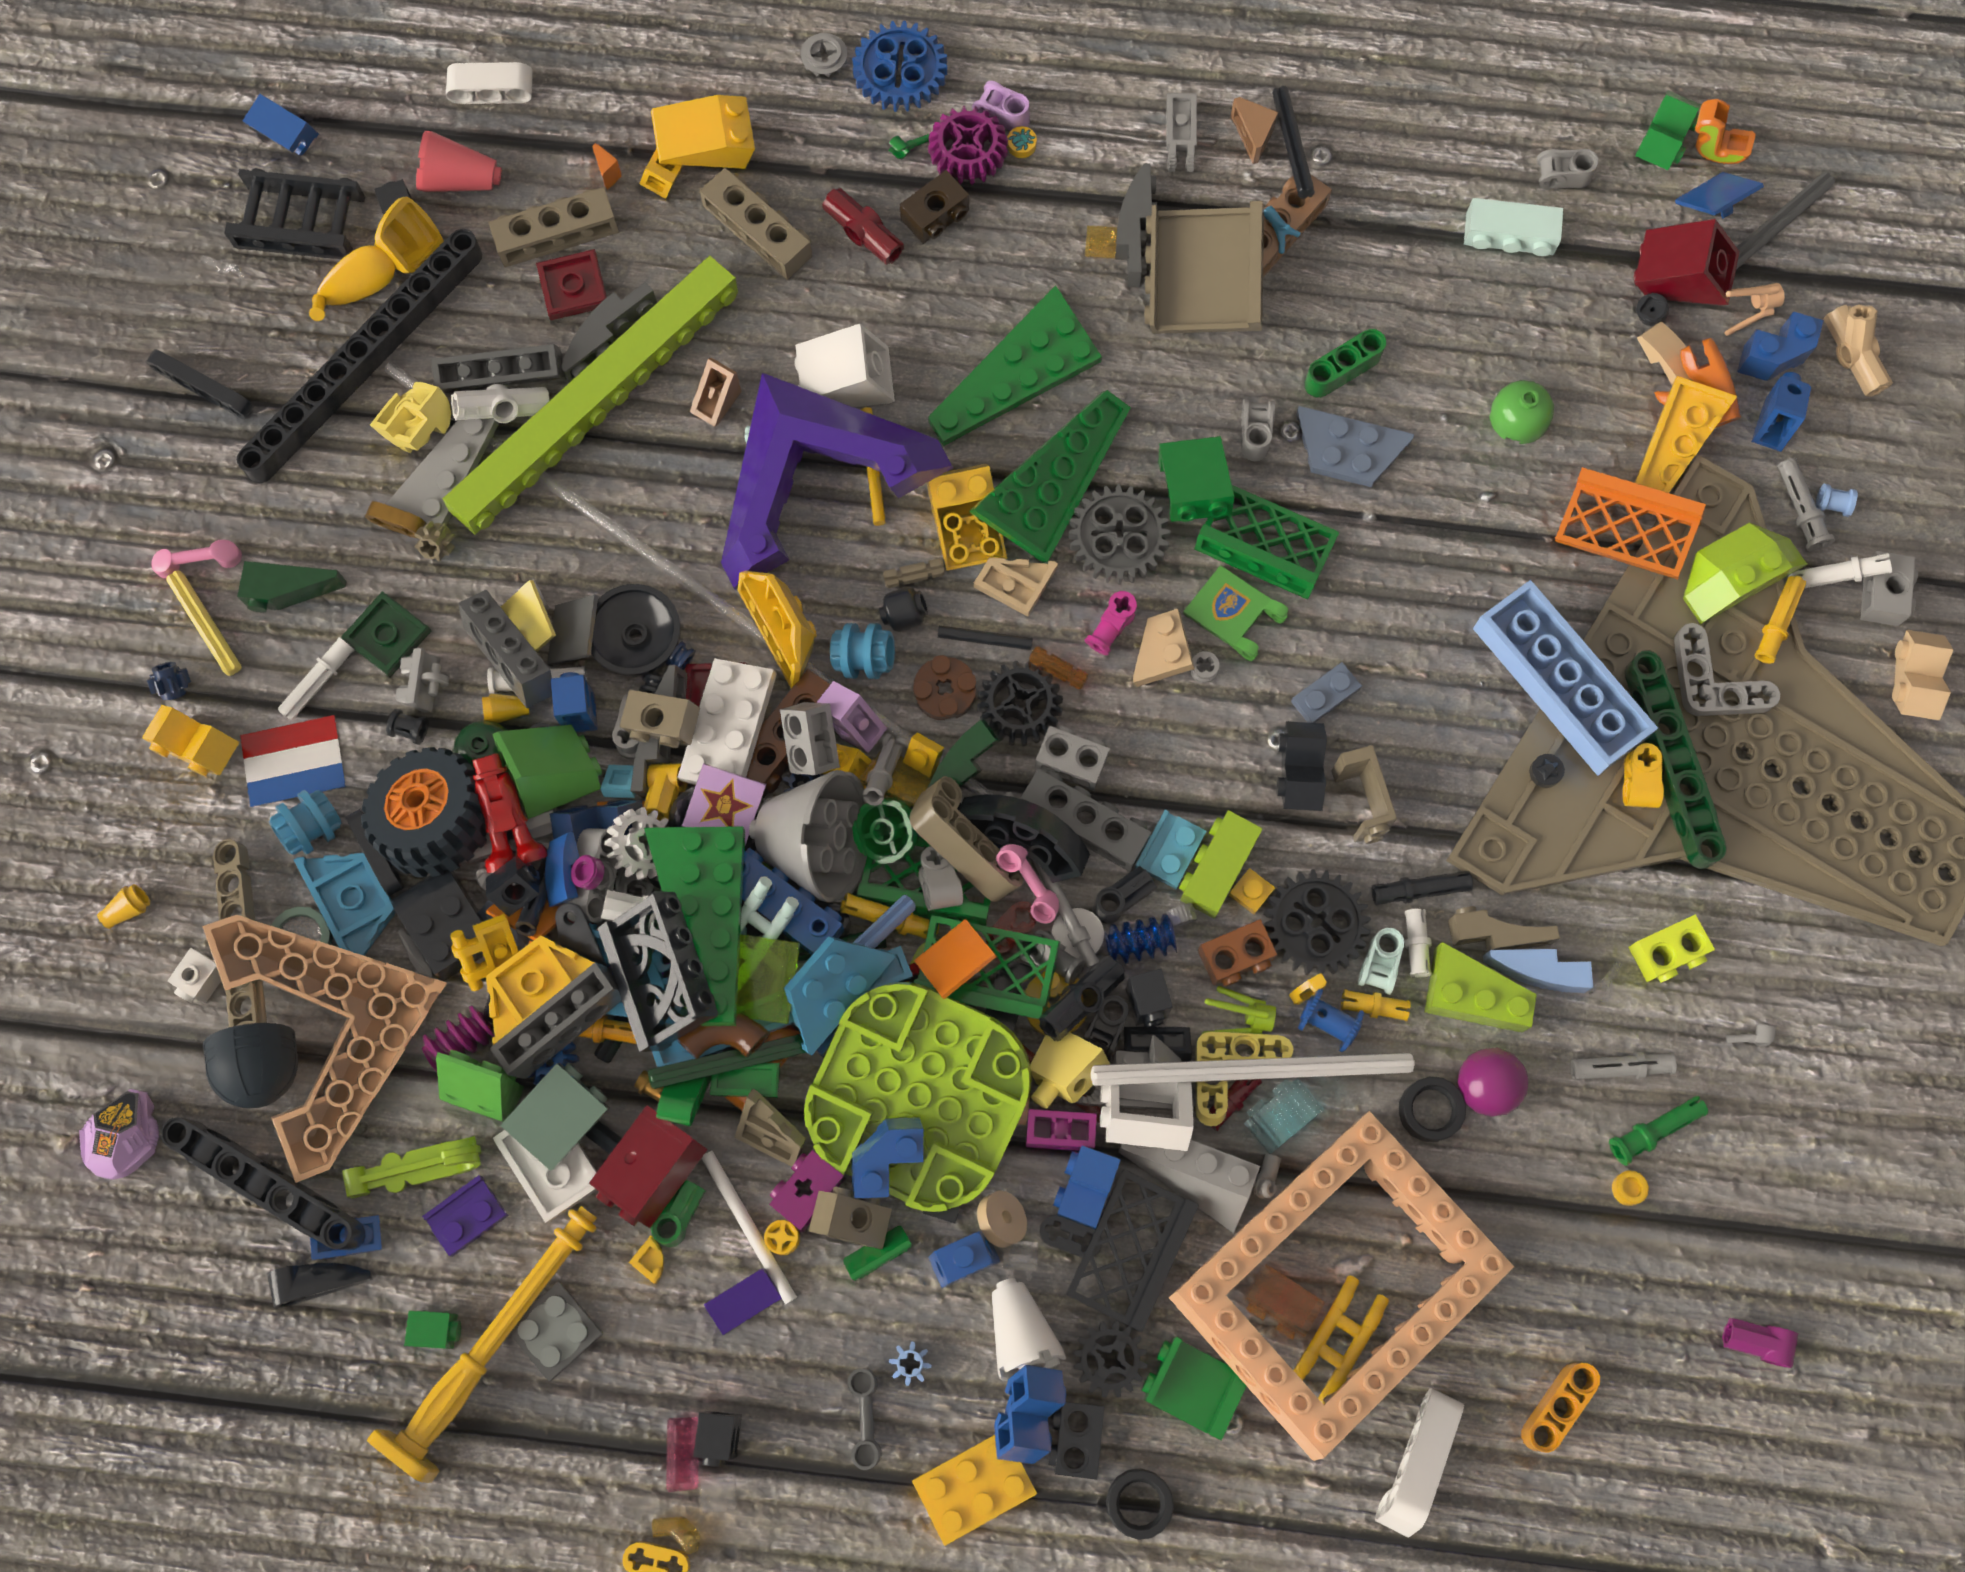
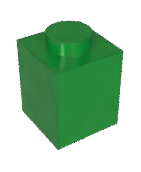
M409 1310L404 1346L454 1349V1343L459 1341L461 1335V1321H457L458 1314Z

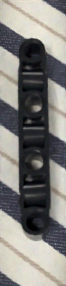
M180 1117L171 1118L163 1125L161 1139L166 1146L184 1156L191 1164L301 1233L318 1240L329 1248L337 1250H355L364 1242L365 1229L358 1220L343 1212L337 1205L302 1183H295L292 1177L226 1136L206 1127L200 1122ZM186 1128V1136L181 1141V1132ZM238 1160L239 1169L236 1172V1174H234L233 1165ZM290 1193H292L293 1202L292 1205L289 1208H287L286 1199L287 1196ZM346 1226L348 1230V1236L346 1240L342 1242L340 1239V1232L342 1228Z

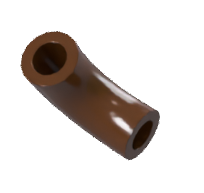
M737 1013L736 1026L700 1025L677 1039V1042L696 1059L712 1046L720 1044L730 1045L748 1058L762 1046L770 1032L748 1016Z

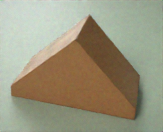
M1238 97L1233 101L1231 117L1252 164L1259 162L1274 131L1278 112Z
M709 358L689 412L714 427L717 426L742 392L737 372L715 359Z

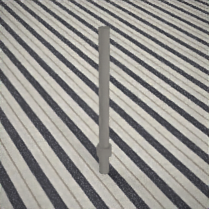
M1008 792V793H1005V794H1004V795H1006V796H1012V797H1014V795H1013L1012 792ZM1033 860L1046 888L1053 891L1059 900V913L1069 931L1067 936L1072 946L1078 948L1082 958L1085 959L1088 969L1094 967L1099 960L1088 941L1091 937L1085 926L1081 927L1059 882L1052 883L1045 871Z

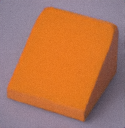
M595 143L592 146L605 187L608 190L622 177L618 160L599 144Z

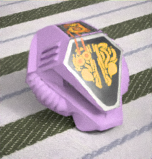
M129 1089L117 1099L95 1112L88 1119L89 1121H86L84 1127L79 1130L82 1160L85 1166L96 1176L110 1180L126 1177L136 1171L155 1153L159 1138V1128L157 1120L151 1116L154 1104L148 1096V1092Z

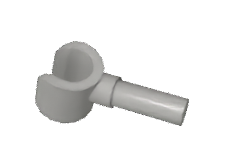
M1757 1025L1755 1034L1726 1035V1043L1749 1042L1766 1047L1775 1040L1776 1028L1769 1025Z

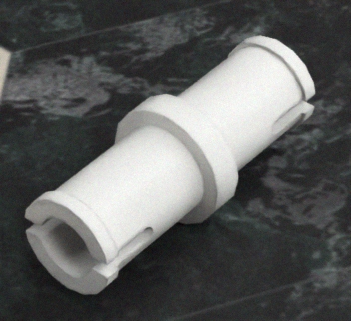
M1406 910L1408 939H1405V948L1409 949L1410 976H1415L1416 978L1431 976L1429 947L1432 946L1431 938L1427 935L1426 910Z

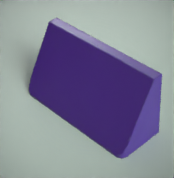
M762 1268L708 1301L704 1306L722 1335H725L782 1298L765 1268Z

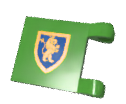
M1220 565L1186 607L1183 614L1233 647L1243 658L1253 661L1258 655L1259 647L1255 642L1244 638V635L1263 611L1275 622L1282 624L1288 616L1289 609L1283 603L1269 598Z

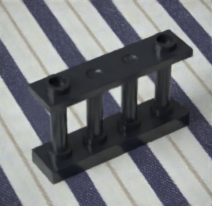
M258 168L251 170L239 169L238 175L250 191L243 221L239 222V224L226 223L224 234L234 248L339 260L354 251L346 235H343L350 201L365 202V195L357 181L349 178L329 179L273 173ZM262 192L279 193L272 225L268 227L256 226L255 221ZM291 195L308 196L302 226L298 230L284 229ZM321 198L337 199L331 231L327 233L313 232Z

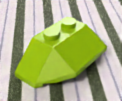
M1749 522L1695 553L1683 600L1699 623L1703 624L1805 567L1807 563L1789 538Z

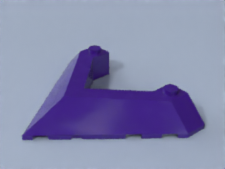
M762 373L721 564L735 590L738 588L740 572L768 573L790 560L777 536V531L780 525L779 517L783 505L787 503L794 482L792 478L797 463L801 461L803 451L812 454H822L835 460L854 465L860 464L871 467L873 470L881 471L888 486L899 499L953 468L939 440Z

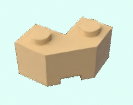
M1906 630L1903 640L1897 643L1892 699L1901 714L1934 720L1941 719L1951 694L1943 680V675L1954 650L1946 636Z

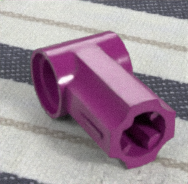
M1729 1318L1724 1327L1722 1339L1724 1348L1760 1357L1761 1361L1769 1364L1793 1368L1799 1333L1780 1327H1763L1747 1321Z

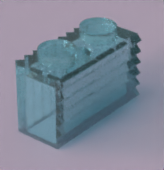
M1286 1078L1272 1090V1093L1275 1095L1272 1100L1267 1104L1260 1100L1246 1112L1250 1118L1244 1122L1245 1126L1269 1154L1273 1153L1324 1110L1299 1078L1292 1083Z

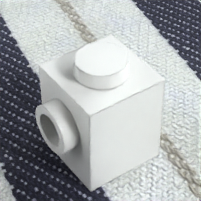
M190 948L167 982L177 987L174 993L190 1003L194 999L206 1003L221 982V978L214 960Z

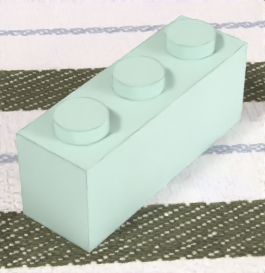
M1472 198L1466 213L1464 245L1473 246L1477 249H1502L1509 253L1520 251L1533 253L1537 256L1554 255L1561 242L1563 208Z

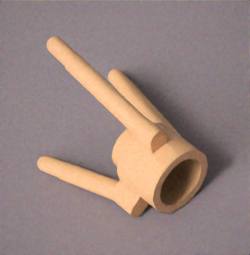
M1772 283L1727 291V297L1751 296L1753 307L1760 309L1761 312L1726 330L1724 334L1729 336L1764 317L1774 315V308L1781 307L1784 303L1785 296L1782 286L1779 283Z

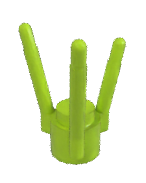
M1222 986L1216 988L1217 992L1249 1005L1246 1007L1220 1000L1205 999V1004L1245 1014V1024L1251 1025L1249 1028L1212 1030V1032L1262 1034V1031L1272 1032L1276 1006L1266 1005L1264 1000L1254 999Z

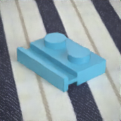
M1164 810L1135 868L1141 866L1147 870L1151 877L1177 889L1207 831Z

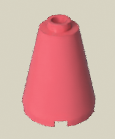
M424 131L418 156L420 158V167L417 168L416 173L417 190L423 192L491 191L494 185H500L502 167H497V160L433 131Z

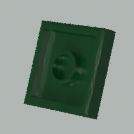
M382 591L340 638L391 678L399 669L401 658L410 656L413 653V649L417 648L432 630Z

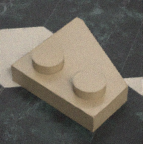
M989 557L974 582V588L1028 617L1056 572L1058 563L1055 561L1029 563V560L1026 559L1008 561L1005 558Z
M1178 609L1147 619L1133 675V682L1136 687L1195 669L1183 621Z

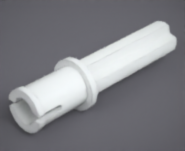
M338 637L337 641L321 659L319 657L316 659L318 663L278 707L279 712L286 718L293 720L333 674L335 676L338 674L336 670L355 650Z

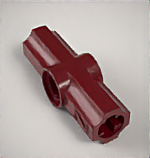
M834 188L827 194L826 199L822 203L823 210L843 226L846 235L857 246L864 245L886 265L893 264L900 257L901 252L904 250V243L883 225L881 218L869 206L862 207L842 188Z

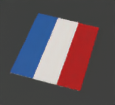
M335 715L240 735L250 807L298 797L297 794L303 790L311 794L316 790L323 792L346 787Z

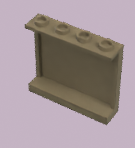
M1250 201V207L1167 211H1158L1157 206L1152 205L1151 216H1146V233L1151 234V245L1146 246L1145 251L1146 264H1151L1150 276H1145V293L1150 294V306H1145L1144 311L1145 324H1150L1152 333L1262 331L1263 202Z

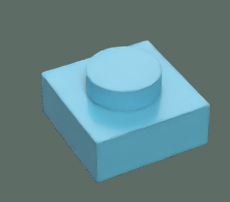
M608 765L600 788L603 797L635 798L636 794L631 792L634 765Z

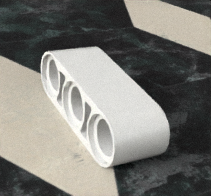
M519 62L454 63L447 68L446 97L451 102L457 104L526 103L532 97L533 70L527 64Z

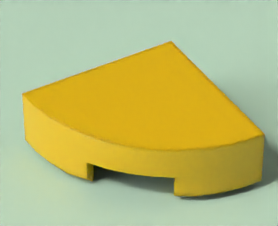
M1322 973L1301 984L1289 996L1294 1005H1299L1310 999L1312 995L1314 996L1318 989L1324 990L1327 981Z
M650 1235L628 1263L654 1284L658 1283L663 1273L664 1255L658 1241Z

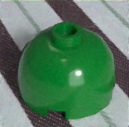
M887 797L879 805L874 806L866 803L859 809L860 812L857 820L853 822L852 831L854 842L864 856H869L871 859L876 860L874 862L879 864L893 863L910 854L917 845L919 834L913 829L909 819L912 808L904 801Z

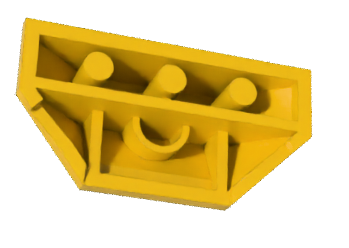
M752 571L740 572L737 590L792 689L803 675L813 650L814 639L817 637L816 629L810 620H806L799 598L793 596L789 587L774 574Z

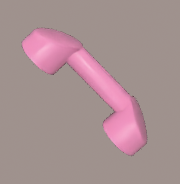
M222 539L213 542L210 547L171 553L167 549H161L153 556L151 566L157 575L167 578L169 574L179 570L180 564L215 559L222 567H235L242 559V552L233 542Z
M1015 844L1003 846L996 856L997 864L1007 872L1019 870L1036 896L1030 909L1032 917L1040 923H1051L1055 919L1060 906L1056 894L1045 888L1026 859L1028 852L1025 848Z

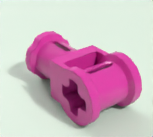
M1126 591L1116 592L1110 597L1108 608L1102 615L1099 625L1092 635H1088L1085 638V643L1090 648L1102 655H1109L1111 652L1110 646L1115 638L1119 637L1125 626L1130 625L1134 620L1137 608L1135 597ZM1123 605L1127 607V610H1123L1121 613L1116 611L1117 608L1120 609Z

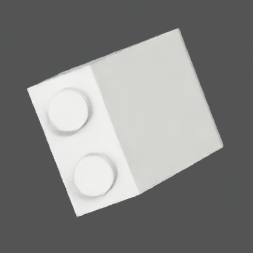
M862 324L795 345L797 357L794 362L799 374V387L851 407L895 402L889 348Z

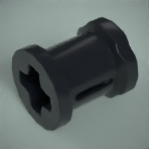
M394 709L388 719L386 733L390 737L398 735L411 739L414 744L420 745L427 734L429 721L427 717L421 716L416 718L403 714V711L400 709Z

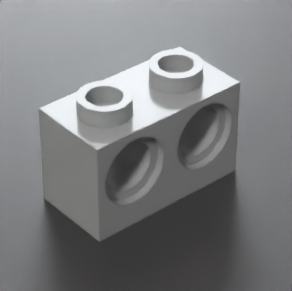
M804 702L780 709L790 773L818 775L840 767L829 703Z
M1049 726L1035 760V769H1040L1043 772L1047 770L1053 771L1065 781L1095 791L1110 748L1105 747V743L1099 739L1087 737L1086 740L1078 737L1073 730L1067 727L1057 726L1055 728ZM1059 744L1064 746L1067 752L1064 755L1056 756L1049 749L1053 745ZM1084 756H1091L1096 760L1097 764L1093 767H1085L1079 760Z

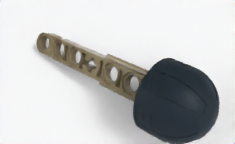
M224 839L218 843L213 852L214 871L218 875L216 879L219 920L231 917L235 908L241 906V916L255 921L251 877L246 872V870L250 869L247 848L235 840ZM235 847V857L232 861L226 863V853L229 849ZM238 877V887L234 891L229 892L228 885L230 881ZM257 979L225 991L229 1028L213 1033L203 1042L206 1076L211 1088L225 1102L247 1109L267 1106L283 1096L293 1084L298 1070L295 1031L283 1024L267 1023L263 981ZM247 998H251L252 1006L250 1010L242 1014L240 1010L242 1002Z

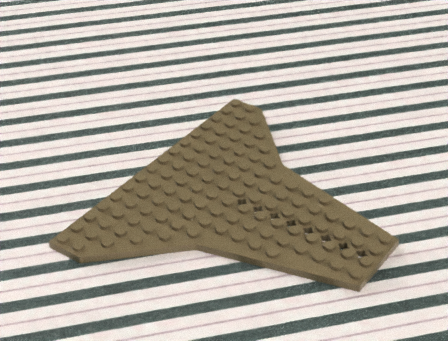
M1698 454L1673 493L1674 495L1706 504L1704 517L1698 527L1678 580L1628 565L1584 636L1583 641L1630 696L1631 693L1624 673L1626 666L1642 651H1652L1660 656L1669 682L1677 697L1726 843L1727 850L1725 856L1707 869L1939 946L1947 945L1965 914V798L1805 649L1795 615H1793L1787 630L1789 636L1786 640L1782 641L1775 662L1768 664L1755 658L1754 655L1764 635L1762 629L1765 625H1768L1784 588L1783 579L1703 624L1699 623L1683 600L1695 553L1749 522L1762 528H1767L1754 487ZM1658 519L1654 523L1653 527L1660 524ZM1679 522L1668 527L1675 541L1687 536L1691 526ZM1663 530L1647 536L1653 550L1670 544ZM1644 542L1634 557L1638 558L1649 553ZM1684 544L1678 546L1680 552L1682 551ZM1673 549L1657 555L1661 565L1675 569L1678 558ZM1689 623H1696L1702 626L1708 636L1714 683L1770 681L1779 688L1780 700L1778 704L1764 713L1695 716L1688 713L1682 703L1674 646L1676 633ZM1690 633L1684 637L1685 640H1690L1691 647L1697 641V638H1691ZM1691 650L1686 656L1693 654V650ZM1689 662L1687 664V670L1692 676H1702L1703 669L1700 664L1696 662ZM1638 664V668L1642 673L1649 674L1647 667ZM1704 683L1697 685V689H1699ZM1761 690L1756 696L1748 697V702L1752 698H1763L1765 703L1770 698L1763 695ZM1699 692L1692 698L1693 701H1698L1700 706L1706 702L1705 699L1699 697ZM1724 692L1723 698L1728 705L1737 706L1739 704V697L1735 692ZM1541 709L1537 712L1446 859L1447 862L1458 869L1469 871L1473 878L1500 895L1679 859L1689 862L1680 836L1675 829L1664 794L1660 808L1624 805L1622 793L1624 759L1627 754L1597 776ZM1658 724L1659 729L1664 734H1670L1666 725ZM1742 747H1746L1750 760L1738 758L1736 749L1740 750ZM1543 754L1557 756L1565 768L1562 780L1551 788H1543L1536 785L1529 773L1532 762ZM1774 764L1776 766L1775 772L1779 774L1778 777H1769L1764 770V766L1768 767ZM1799 781H1803L1805 783L1803 788L1807 791V794H1798L1793 787V783L1797 784ZM1679 784L1680 790L1685 795L1690 796V789L1684 784ZM1831 798L1833 800L1832 806L1836 810L1826 811L1823 808L1822 800L1825 801ZM1860 815L1862 817L1861 823L1865 825L1864 829L1860 827L1858 829L1852 825L1851 817L1854 818ZM1887 832L1890 833V840L1894 843L1893 846H1885L1881 842L1880 835H1884ZM1701 845L1702 853L1712 858L1710 848ZM1918 850L1920 852L1919 858L1923 862L1913 863L1909 857V852L1912 853ZM1947 867L1949 869L1948 875L1952 877V880L1943 881L1938 874V869L1942 870Z

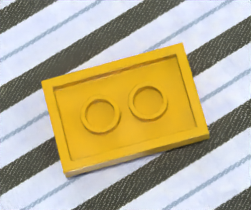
M995 1434L912 1480L944 1546L1037 1494L1022 1463L997 1459Z

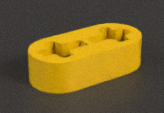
M638 1541L626 1548L623 1554L622 1563L627 1572H670L669 1568L659 1566V1562H669L673 1559V1556L678 1557V1564L683 1566V1570L677 1572L690 1571L689 1557L684 1551L676 1548ZM642 1548L644 1549L643 1555L654 1559V1563H643L640 1568H636V1561L631 1559V1554L637 1553Z

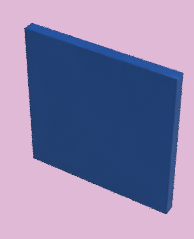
M1722 172L1675 199V203L1713 216L1721 213V217L1724 219L1733 213L1734 204L1762 189L1764 185L1761 182Z

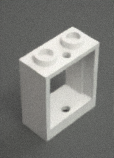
M1191 1082L1101 1086L1100 1102L1106 1103V1107L1102 1106L1100 1127L1106 1128V1142L1188 1151L1193 1131ZM1119 1098L1172 1104L1173 1119L1119 1113Z

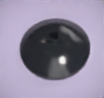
M626 584L609 590L597 601L591 647L592 656L605 669L623 676H640L660 668L670 659L680 640L681 623L674 604L661 591L647 585ZM634 634H642L638 641L631 640Z

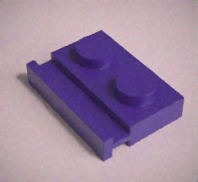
M478 1175L422 1217L427 1221L448 1256L453 1257L509 1215L492 1190L487 1186L483 1177Z

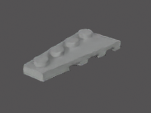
M493 418L457 420L386 505L412 513L423 519L426 524L431 520L434 524L444 523L447 526L452 514L448 511L442 498L478 466L499 423Z

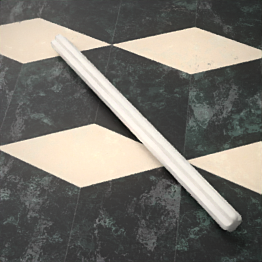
M1410 1053L1094 1065L1091 1069V1080L1095 1086L1398 1074L1413 1072L1415 1060H1413V1056Z

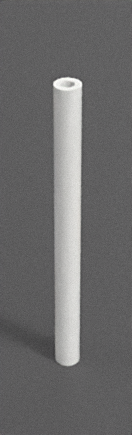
M713 1151L704 1154L701 1158L782 1300L785 1305L797 1298L773 1254L767 1248L762 1235Z

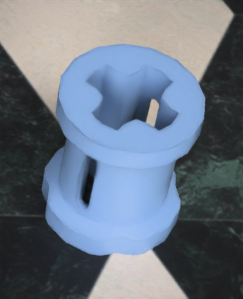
M1823 484L1817 494L1815 505L1821 511L1827 509L1842 512L1843 516L1849 517L1855 509L1858 493L1855 489L1844 491L1831 488L1830 484Z

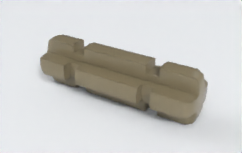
M938 558L929 560L928 564L920 562L903 566L898 571L895 568L883 572V578L886 587L893 588L898 587L899 583L906 585L928 580L929 576L933 578L941 577L945 574L942 560Z

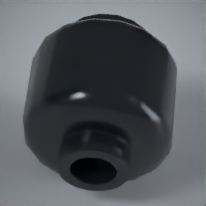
M907 586L885 594L883 606L879 607V613L884 625L890 624L894 631L902 632L920 626L924 621V616L928 615V608L922 592H916L914 588Z

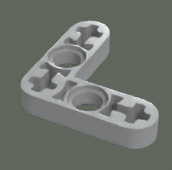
M1689 623L1676 633L1674 646L1682 703L1688 713L1695 716L1764 713L1778 704L1780 700L1779 688L1770 681L1714 683L1708 636L1702 626L1696 623ZM1688 633H1690L1691 638H1697L1692 647L1690 640L1684 639ZM1691 650H1693V654L1686 656ZM1689 662L1700 664L1703 669L1702 676H1692L1687 670V664ZM1704 683L1699 689H1697V685ZM1761 690L1763 695L1770 698L1765 703L1763 698H1752L1748 702V697L1756 696ZM1725 691H1733L1738 695L1739 704L1737 706H1730L1724 701L1723 694ZM1698 692L1699 697L1706 700L1702 706H1700L1698 701H1693L1692 699Z

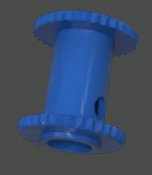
M1318 989L1314 996L1310 997L1303 1009L1298 1029L1302 1031L1308 1022L1341 1040L1342 1043L1339 1051L1344 1052L1353 1043L1362 1026L1364 1011L1360 1010L1354 1018L1320 1000L1323 989ZM1318 1012L1323 1013L1324 1018L1320 1017Z

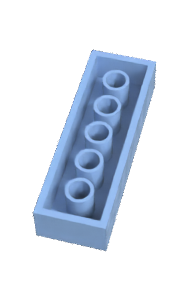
M1531 580L1484 613L1473 627V630L1597 776L1640 745L1658 729L1655 723Z

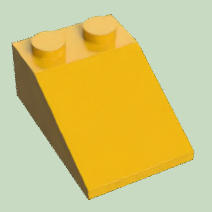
M714 95L656 107L651 110L659 164L746 169L755 150L746 97Z

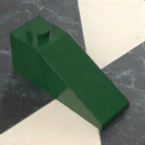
M244 561L237 597L247 606V609L264 613L267 609L281 610L345 588L347 581L338 570Z

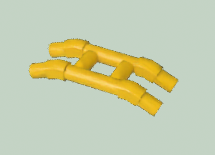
M1351 1275L1347 1276L1331 1308L1293 1370L1303 1381L1313 1368L1318 1356L1336 1367L1326 1386L1318 1396V1399L1323 1404L1325 1403L1323 1399L1328 1394L1337 1391L1348 1379L1347 1375L1353 1369L1370 1337L1378 1327L1389 1303L1387 1297L1378 1294L1361 1325L1345 1316L1343 1313L1348 1308L1360 1283L1356 1277ZM1336 1326L1354 1337L1344 1356L1326 1345Z

